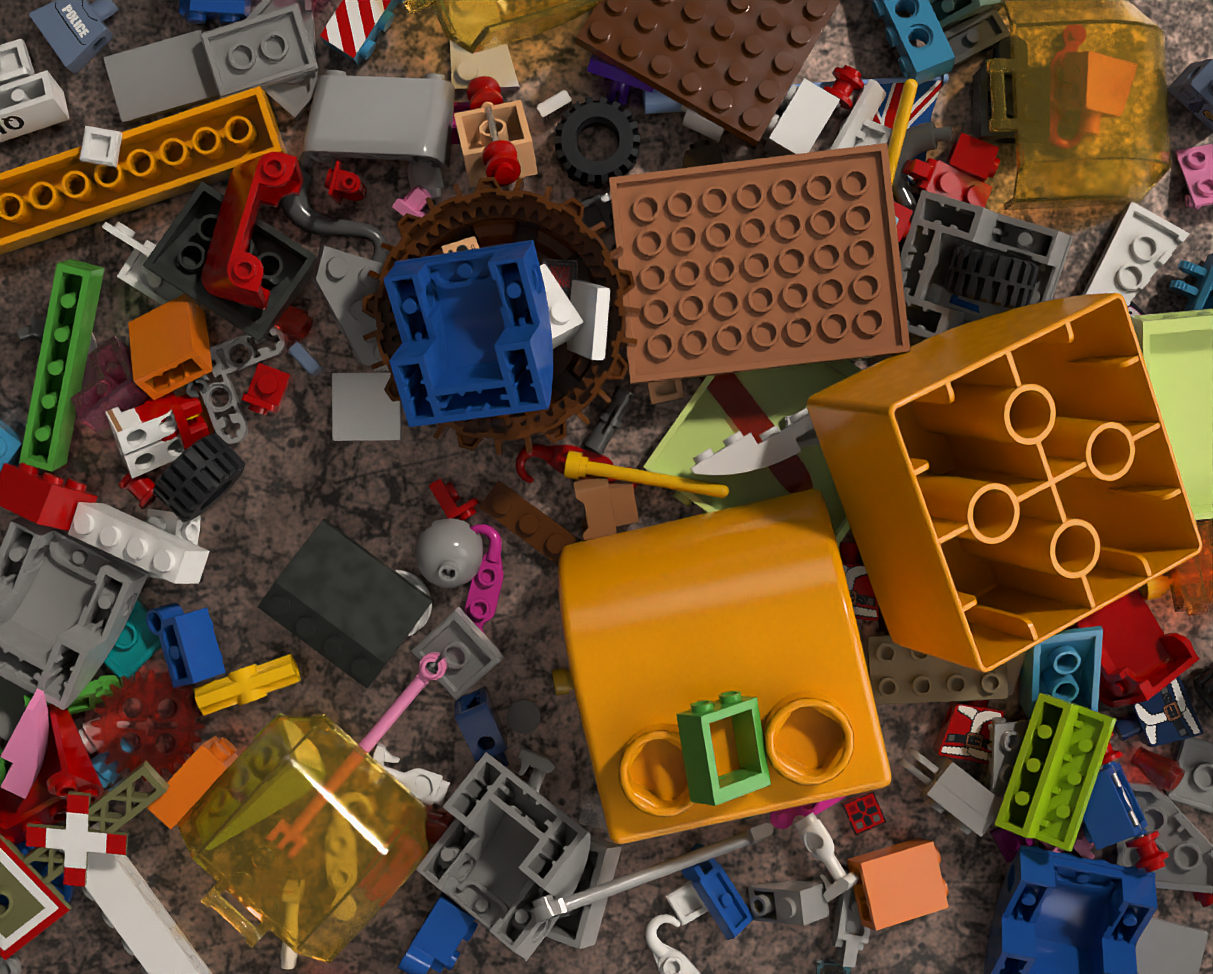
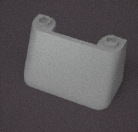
M326 70V75L318 77L303 137L302 152L321 163H335V158L340 161H346L347 158L406 160L412 164L432 162V167L450 168L455 86L445 81L444 75L427 73L424 78L346 76L344 71Z

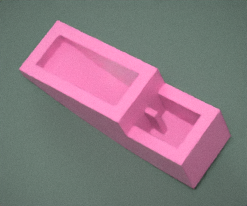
M38 688L0 756L13 763L0 787L26 799L37 779L48 747V707L44 691Z

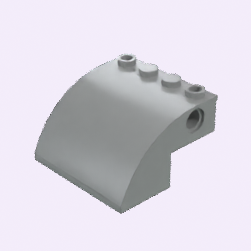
M922 190L910 224L911 228L900 255L908 332L930 338L977 319L1011 310L958 296V299L978 305L980 313L949 303L951 295L954 294L949 293L943 287L954 247L963 245L1035 263L1040 270L1031 298V305L1053 299L1073 236L1002 215L980 206Z
M18 517L11 520L0 547V676L35 694L37 688L44 691L46 701L65 710L88 685L109 655L132 613L148 572L69 535V531L39 525L23 517Z
M485 752L444 804L443 808L452 814L455 820L416 870L524 961H527L560 917L559 915L536 924L531 911L534 909L532 902L551 894L554 901L573 895L588 859L590 833Z

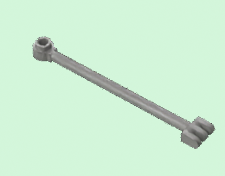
M769 823L758 825L740 834L554 901L552 894L539 898L532 902L534 909L531 911L535 922L538 924L571 910L725 853L753 845L773 834V827Z

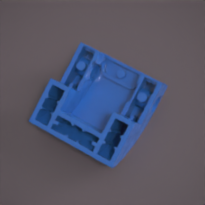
M533 240L400 260L394 263L393 268L383 279L402 344L389 362L409 427L549 408L553 381L552 331L544 281Z
M1020 845L1005 876L996 903L987 943L983 974H1137L1135 944L1158 908L1155 873H1146V871L1137 869L1135 866L1125 867L1110 864L1101 859L1091 860L1076 857L1071 853L1042 850L1038 846Z

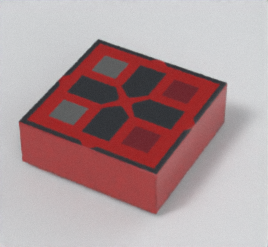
M873 790L841 802L855 835L886 823Z

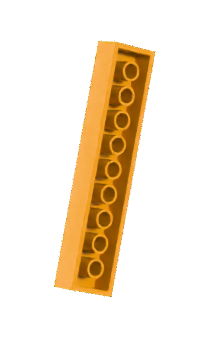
M261 86L121 132L122 140L117 168L82 162L80 160L82 146L0 173V255L195 190L201 181L210 185L228 179L238 164L272 151L287 154L267 93Z

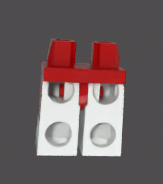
M172 391L156 400L150 398L143 405L121 412L119 407L105 411L121 458L132 479L174 461L194 442L210 435L202 415L187 420V418L203 412L199 399L197 397H190L188 394L176 397Z

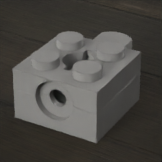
M910 747L907 752L927 767L925 772H921L903 757L899 763L918 778L915 784L923 790L919 796L940 814L946 809L948 811L946 817L965 834L969 835L973 830L982 837L997 818L1002 800L946 756L937 755L933 762H931L913 747Z

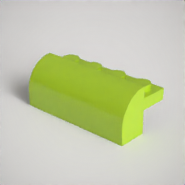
M1039 693L995 826L1025 838L1038 839L1065 851H1072L1117 719L1084 706Z

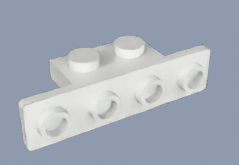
M870 79L865 88L859 92L854 108L850 115L843 120L837 138L827 150L881 143L889 145L892 129L872 121L886 97V92L877 81Z
M119 221L115 226L107 222L103 224V229L134 248L117 275L118 278L161 305L185 294L143 266L156 247L154 243L146 240L144 244H141L133 239L136 232Z

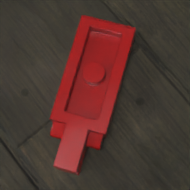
M928 158L926 163L919 159H907L902 171L919 180L917 187L920 189L919 192L924 190L985 208L993 188L940 160Z

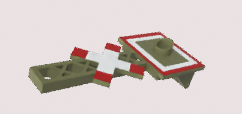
M147 761L143 762L92 803L91 793L69 791L67 794L66 824L54 826L28 823L26 826V846L35 848L25 856L9 839L6 840L0 834V894L5 895L9 900L8 905L0 904V956L4 960L8 959L70 911L71 906L51 883L52 880L64 872L63 885L85 887L87 884L88 852L127 854L128 832H119L117 830L167 792L170 786ZM142 775L155 788L150 793L134 791L135 781ZM109 801H126V811L124 813L108 812ZM90 821L100 822V830L89 829ZM57 849H64L65 853L57 852ZM32 861L48 862V872L41 876L30 863Z

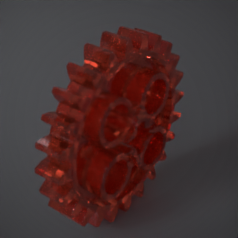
M148 669L145 679L142 678V675L137 670L134 671L133 681L131 682L126 676H120L122 684L120 688L110 683L108 686L112 695L110 697L99 695V698L105 703L104 707H93V711L101 715L100 720L90 722V725L98 727L100 732L91 736L92 740H102V744L98 746L96 752L98 754L108 752L109 754L106 756L104 763L109 765L117 761L114 771L118 774L127 767L128 775L145 761L161 777L162 769L164 768L170 774H175L173 764L177 762L183 765L186 762L183 755L185 753L192 755L195 752L190 747L191 742H202L201 738L194 735L195 730L203 729L205 726L195 722V718L202 715L201 710H193L192 708L196 704L195 697H186L191 687L185 686L180 690L178 687L173 688L172 681L170 683L167 682L168 672L163 671L159 678L155 679V673L152 669ZM129 698H136L140 704V709L136 715L127 717L123 713V704ZM170 699L174 704V711L170 716L162 718L158 714V705L162 700ZM147 716H149L150 720L157 723L177 722L178 727L176 729L149 728L148 734H146V731L139 727L119 728L117 727V722H145ZM126 733H135L138 738L136 747L130 751H124L120 744L121 738ZM168 733L172 737V745L168 750L160 752L156 748V739L159 735ZM142 775L141 779L143 781H147V779Z

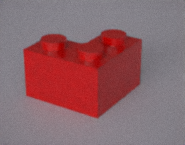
M23 462L19 466L4 463L0 472V507L36 524L69 531L78 502L96 503L98 496L86 491L87 485L80 481L67 478L66 483H63L65 479L47 472L41 475L39 474L40 468Z

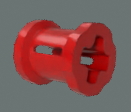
M128 472L118 484L121 489H127L140 502L139 507L142 510L158 498L153 492L155 483L145 473L132 479Z

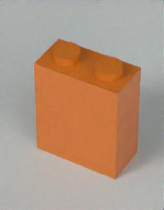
M183 294L128 322L133 381L153 400L213 371L206 314L188 295Z
M216 736L203 743L167 782L170 785L167 792L146 808L172 830L195 809L240 759L235 754L237 751L235 746L223 737L219 739Z
M918 837L847 859L849 873L853 872L859 877L856 885L853 886L862 926L877 931L949 908L946 898L948 896V887L941 876L939 867L941 856L938 848L934 845V841Z

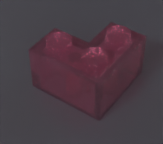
M115 335L88 355L97 378L71 397L80 421L104 439H108L113 435L105 411L119 407L120 411L124 412L143 405L151 398L133 381L131 348Z

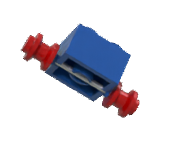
M1109 741L1101 764L1105 765L1099 770L1083 817L1085 822L1082 824L1083 832L1088 842L1094 843L1097 850L1135 837L1125 842L1127 848H1135L1139 859L1135 863L1136 868H1144L1146 873L1158 870L1166 866L1164 859L1168 858L1169 854L1167 851H1161L1157 847L1155 840L1160 835L1158 830L1147 833L1146 829H1144L1148 826V823L1120 762L1115 763L1113 761L1124 755L1122 751L1113 750Z

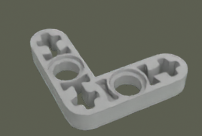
M272 327L268 332L280 339V341L275 343L276 349L274 351L269 347L257 349L261 354L257 358L256 350L250 342V339L253 338L248 334L210 347L211 361H216V366L212 367L213 375L217 379L222 376L224 381L210 384L202 398L215 432L228 444L241 443L248 436L249 432L246 417L229 375L276 358L284 353L288 344L287 337L283 331L276 327ZM265 335L260 342L255 339L254 341L256 344L267 341V336ZM243 344L247 347L249 355L245 362L238 364L232 360L231 350L234 346ZM209 373L203 375L205 381H212ZM217 388H224L229 393V401L223 407H216L211 400V395ZM233 408L235 409L236 413H231L229 416L232 423L240 424L241 429L236 431L237 437L233 438L232 435L224 433V429L228 428L227 419L223 416L218 419L217 413H224Z

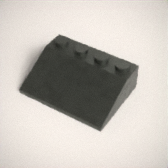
M201 181L143 266L260 342L311 280L317 256L257 217L247 253L256 256L263 265L264 276L261 285L271 293L267 309H260L210 294L203 286L201 276L224 195Z
M323 519L276 579L258 605V608L368 689L431 605L433 599L326 519Z

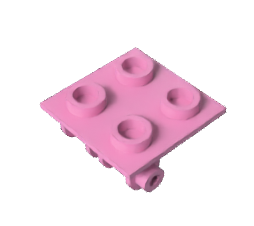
M1213 144L1176 150L1175 155L1190 193L1185 195L1186 207L1199 210L1201 206L1213 204Z

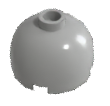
M449 518L432 522L431 527L424 532L422 530L417 538L415 555L419 571L429 582L439 587L454 588L468 583L479 572L484 549L482 537L479 533L477 535L475 531L470 529V524L462 520Z

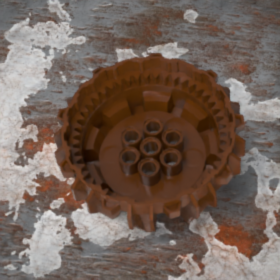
M486 177L479 179L474 193L463 196L458 184H455L453 188L457 196L447 199L436 206L432 199L428 197L425 200L430 209L429 213L422 218L406 213L397 222L402 238L396 247L383 242L380 246L384 252L389 254L382 271L379 274L369 270L368 273L369 277L380 282L378 291L364 296L362 303V312L375 319L377 330L363 335L364 341L367 343L377 342L382 361L372 364L371 367L375 372L390 371L391 375L384 391L391 401H401L389 360L400 347L402 341L383 279L393 268L396 261L443 254L441 246L475 236L479 248L533 240L540 266L545 264L547 260L574 261L576 263V280H585L610 288L604 360H591L567 350V342L553 349V381L548 409L437 423L439 427L433 436L435 439L441 440L447 431L452 428L456 430L458 446L472 451L478 447L484 438H492L495 443L496 455H503V441L525 439L526 452H533L532 435L542 433L555 443L567 437L566 420L573 415H576L586 426L591 423L581 411L596 396H599L607 405L612 401L601 387L606 379L623 380L629 365L618 353L619 347L637 346V339L624 337L626 317H639L640 312L638 308L623 306V297L635 287L632 271L614 267L613 262L623 255V249L619 246L610 252L599 237L606 230L604 222L602 221L588 228L582 222L584 205L573 197L561 204L559 203V205L551 202L553 196L552 186L547 185L544 196L533 192L523 191L524 181L521 178L517 179L513 191L502 190L495 177ZM547 262V263H546V266H547V267H548L549 264L572 265V266H573L572 280H574V263H556V262ZM556 273L553 275L558 276L559 279L562 278V275H557ZM562 289L563 291H571V289ZM565 293L568 299L571 300V293Z

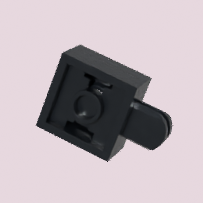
M1007 37L1000 41L993 51V67H981L973 76V137L990 144H1040L1049 137L1050 68H1027V45L1025 41L1018 37Z

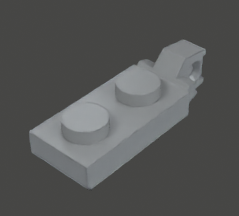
M851 887L838 896L832 933V946L836 947V964L855 968L858 950L863 951L864 944L869 942L870 928L861 925L854 890Z

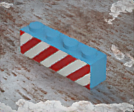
M342 0L319 36L325 45L356 65H359L362 59L367 60L376 47L374 40L381 30L385 32L390 27L395 17V14L392 12L398 3H404L406 0Z

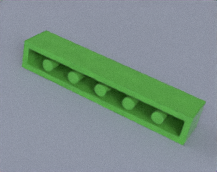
M74 259L58 262L56 265L19 463L23 462L51 472L67 464L104 267Z

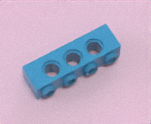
M871 0L876 17H882L887 27L885 28V36L890 47L896 46L900 55L898 58L899 67L905 77L909 76L910 79L916 80L919 85L952 71L955 55L929 0ZM899 11H907L912 16L908 18L899 17L896 13ZM920 40L925 43V46L920 48L914 47L910 42Z

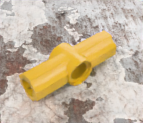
M291 653L260 665L255 663L228 673L227 677L202 684L194 688L195 700L203 716L235 704H239V706L267 696L268 692L301 681L300 671Z

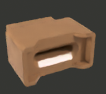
M593 475L581 477L578 480L573 479L576 499L584 503L586 515L581 520L584 541L617 534L616 526L639 523L633 482L622 480L608 481V478Z

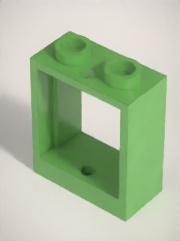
M740 691L721 693L718 695L719 700L716 701L703 700L691 703L690 710L676 714L690 801L693 803L716 806L771 785L757 697L741 696ZM731 716L740 769L718 776L709 723Z

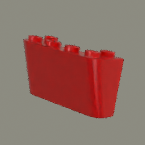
M51 703L47 705L48 716L51 718L49 720L48 747L44 763L26 799L0 787V834L6 840L9 839L15 846L26 840V826L28 823L53 825L66 820L67 794L69 791L91 793V803L104 794L102 783L72 715L67 708L62 710Z

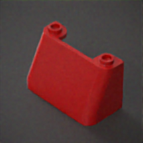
M272 151L238 164L231 172L202 270L201 280L203 286L210 294L260 309H267L271 293L261 285L264 268L256 256L247 253V249L261 203L278 208L279 201L283 197L290 194L300 195L304 180L296 156Z
M1138 588L1064 629L1102 627L1099 700L1109 707H1119L1148 701L1200 660L1187 637L1178 633L1164 634Z

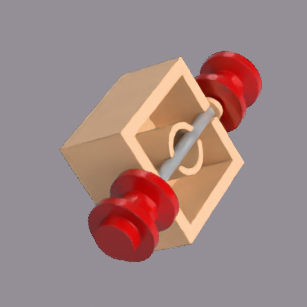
M480 76L473 79L466 89L470 110L454 113L470 188L477 187L480 178L495 177L499 186L512 184L518 178L538 174L533 142L522 101L517 100L504 103L499 83L492 77Z

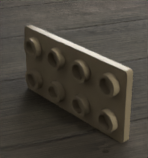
M890 635L869 636L867 638L869 678L876 705L1008 698L1007 662L989 672L983 673L899 646L892 641Z

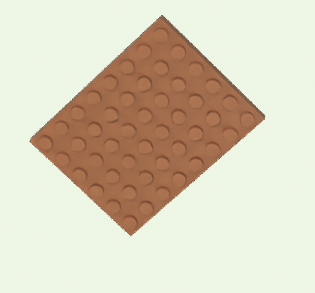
M887 143L609 177L616 248L621 246L623 249V255L618 258V269L632 271L635 287L623 297V306L640 309L639 317H626L625 336L637 339L636 347H627L631 384L910 352Z

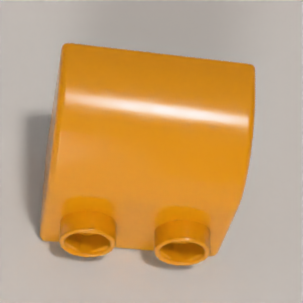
M1119 293L1087 294L1054 299L977 319L910 347V352L895 354L811 395L807 400L808 413L892 641L899 646L986 673L1199 554L1202 549L1201 537L1125 299Z
M809 489L569 544L563 547L558 560V593L564 642L579 715L611 841L616 844L630 843L881 789L890 784L892 774L855 613L833 525L821 491ZM728 691H740L741 696L757 697L771 785L716 806L691 802L676 714L690 710V704L697 701L719 700L718 695ZM729 716L709 723L718 776L740 769L732 717Z

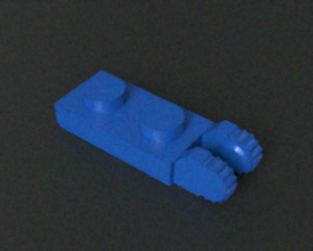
M696 843L690 852L704 847V845ZM714 858L682 869V874L685 878L692 881V886L727 940L734 939L754 919V916L723 867Z

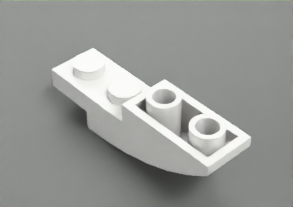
M807 408L789 417L792 424L782 430H779L776 425L760 434L759 436L762 441L758 444L751 433L743 436L741 431H738L723 440L726 447L716 453H713L711 448L694 457L693 460L696 464L690 467V470L693 474L702 475L738 474L768 467L801 452L802 450L795 439L814 428Z

